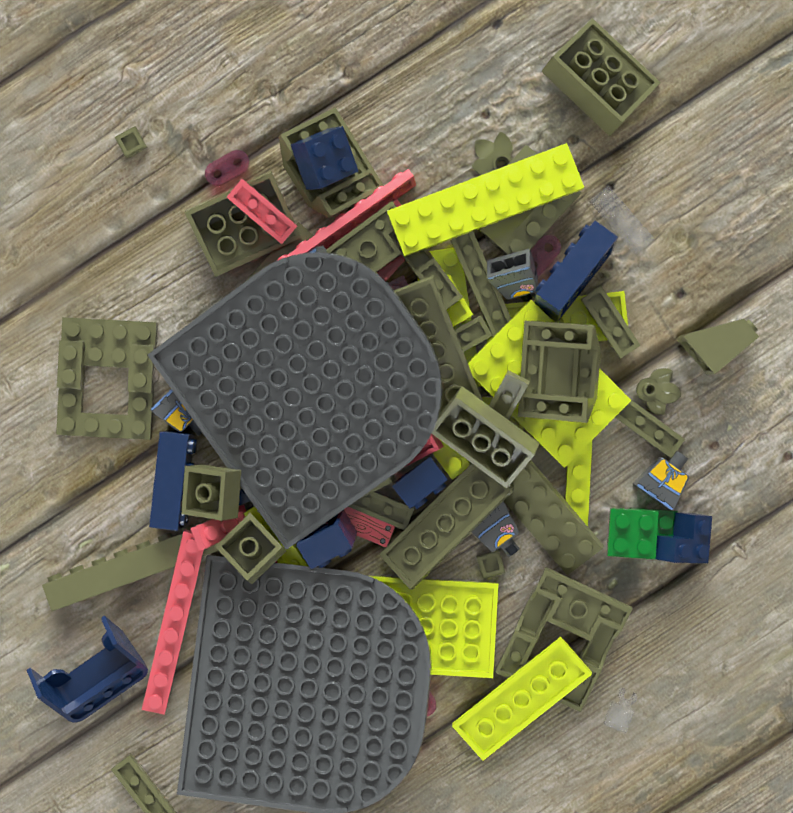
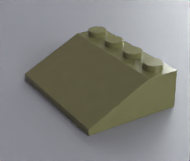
M593 18L550 59L541 71L609 136L617 130L660 84L643 65Z
M525 145L508 165L534 156L537 153L528 145ZM580 191L478 230L504 255L531 249L582 193Z
M271 170L247 181L249 185L295 223ZM233 188L192 206L184 212L215 277L302 238L298 228H295L283 244L279 243L227 198V195Z

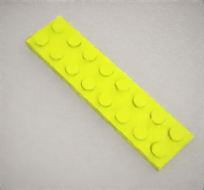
M566 143L388 210L387 214L402 253L406 257L583 190L584 185Z

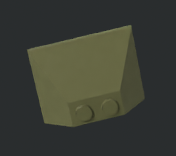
M336 107L279 135L283 167L306 204L328 218L371 196L376 188L384 186ZM343 126L359 172L321 189L306 190L290 145L328 128Z
M524 321L521 377L530 382L519 401V417L588 423L598 395L601 349L595 325Z

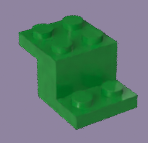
M631 507L630 509L610 508L607 556L656 559L657 535L673 536L675 512L678 511Z

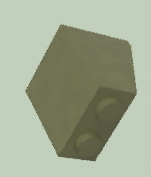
M739 319L681 335L677 340L704 373L710 375L716 374L758 339L759 336L756 333L758 329L750 320Z

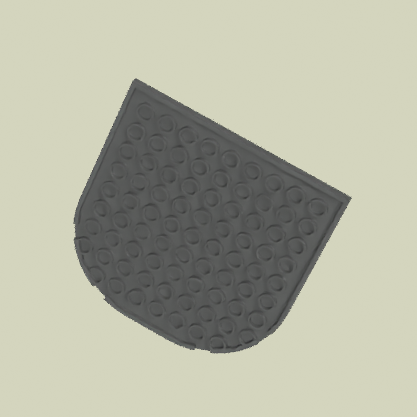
M303 253L271 263L148 354L150 360L227 468L241 470L240 486L286 550L411 462L428 442L436 426L441 409L442 378L440 367L432 345L394 290L380 275L356 260L333 253Z
M207 555L177 795L308 813H348L368 807L388 795L401 783L414 765L423 743L431 683V653L424 628L411 606L402 596L383 582L361 573L318 567L310 569L309 566L274 563L251 584L225 557Z

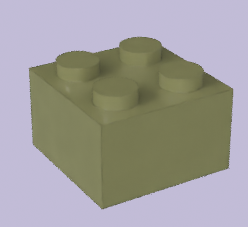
M203 464L185 466L182 514L221 521L238 518L241 470Z
M251 513L215 546L251 584L286 552Z

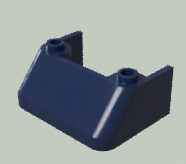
M105 615L101 618L107 631L101 639L105 648L70 673L61 669H54L49 671L44 677L32 668L26 670L37 698L72 723L83 721L142 680L148 673L144 660L125 633Z

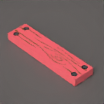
M350 507L344 509L358 532L357 536L387 547L395 526Z

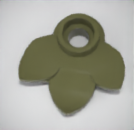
M500 132L495 138L494 143L483 139L475 141V152L479 159L472 164V168L478 174L484 175L499 169L497 166L499 161H504L506 166L511 162L512 158L510 155L513 146L508 136Z
M656 369L649 378H644L637 384L636 392L638 397L646 401L648 409L654 414L664 415L666 404L676 402L681 397L679 388L675 384L670 383L673 374L671 369ZM647 386H651L650 394L646 391Z

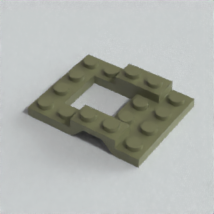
M393 201L326 249L327 253L356 260L376 273L400 255L404 257L387 214L388 210L396 208ZM427 249L404 257L420 280L431 276L434 277L446 309H449L463 298Z
M62 317L57 371V388L59 389L56 435L152 439L153 412L150 409L153 407L154 364L148 357V354L156 349L157 322ZM85 366L129 368L127 391L129 392L128 415L83 413Z
M545 567L515 625V630L499 660L495 673L509 678L530 661L528 658L546 621L587 639L579 658L592 671V675L558 701L581 712L602 671L606 656L615 638L621 633L632 612V607Z

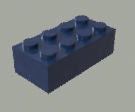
M595 220L590 226L587 224L578 235L580 238L577 243L574 244L572 242L564 253L566 256L563 261H557L550 270L551 275L548 280L545 281L543 279L535 289V304L556 323L559 322L614 251L618 236Z
M161 431L159 434L149 528L178 531L185 524H188L189 515L182 514L185 466L195 465V463H191L192 454L196 453L198 440L194 439V434L173 431Z

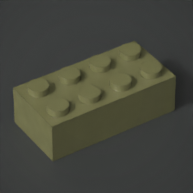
M461 386L440 413L432 432L434 436L505 488H508L533 458L539 446V442L463 386Z

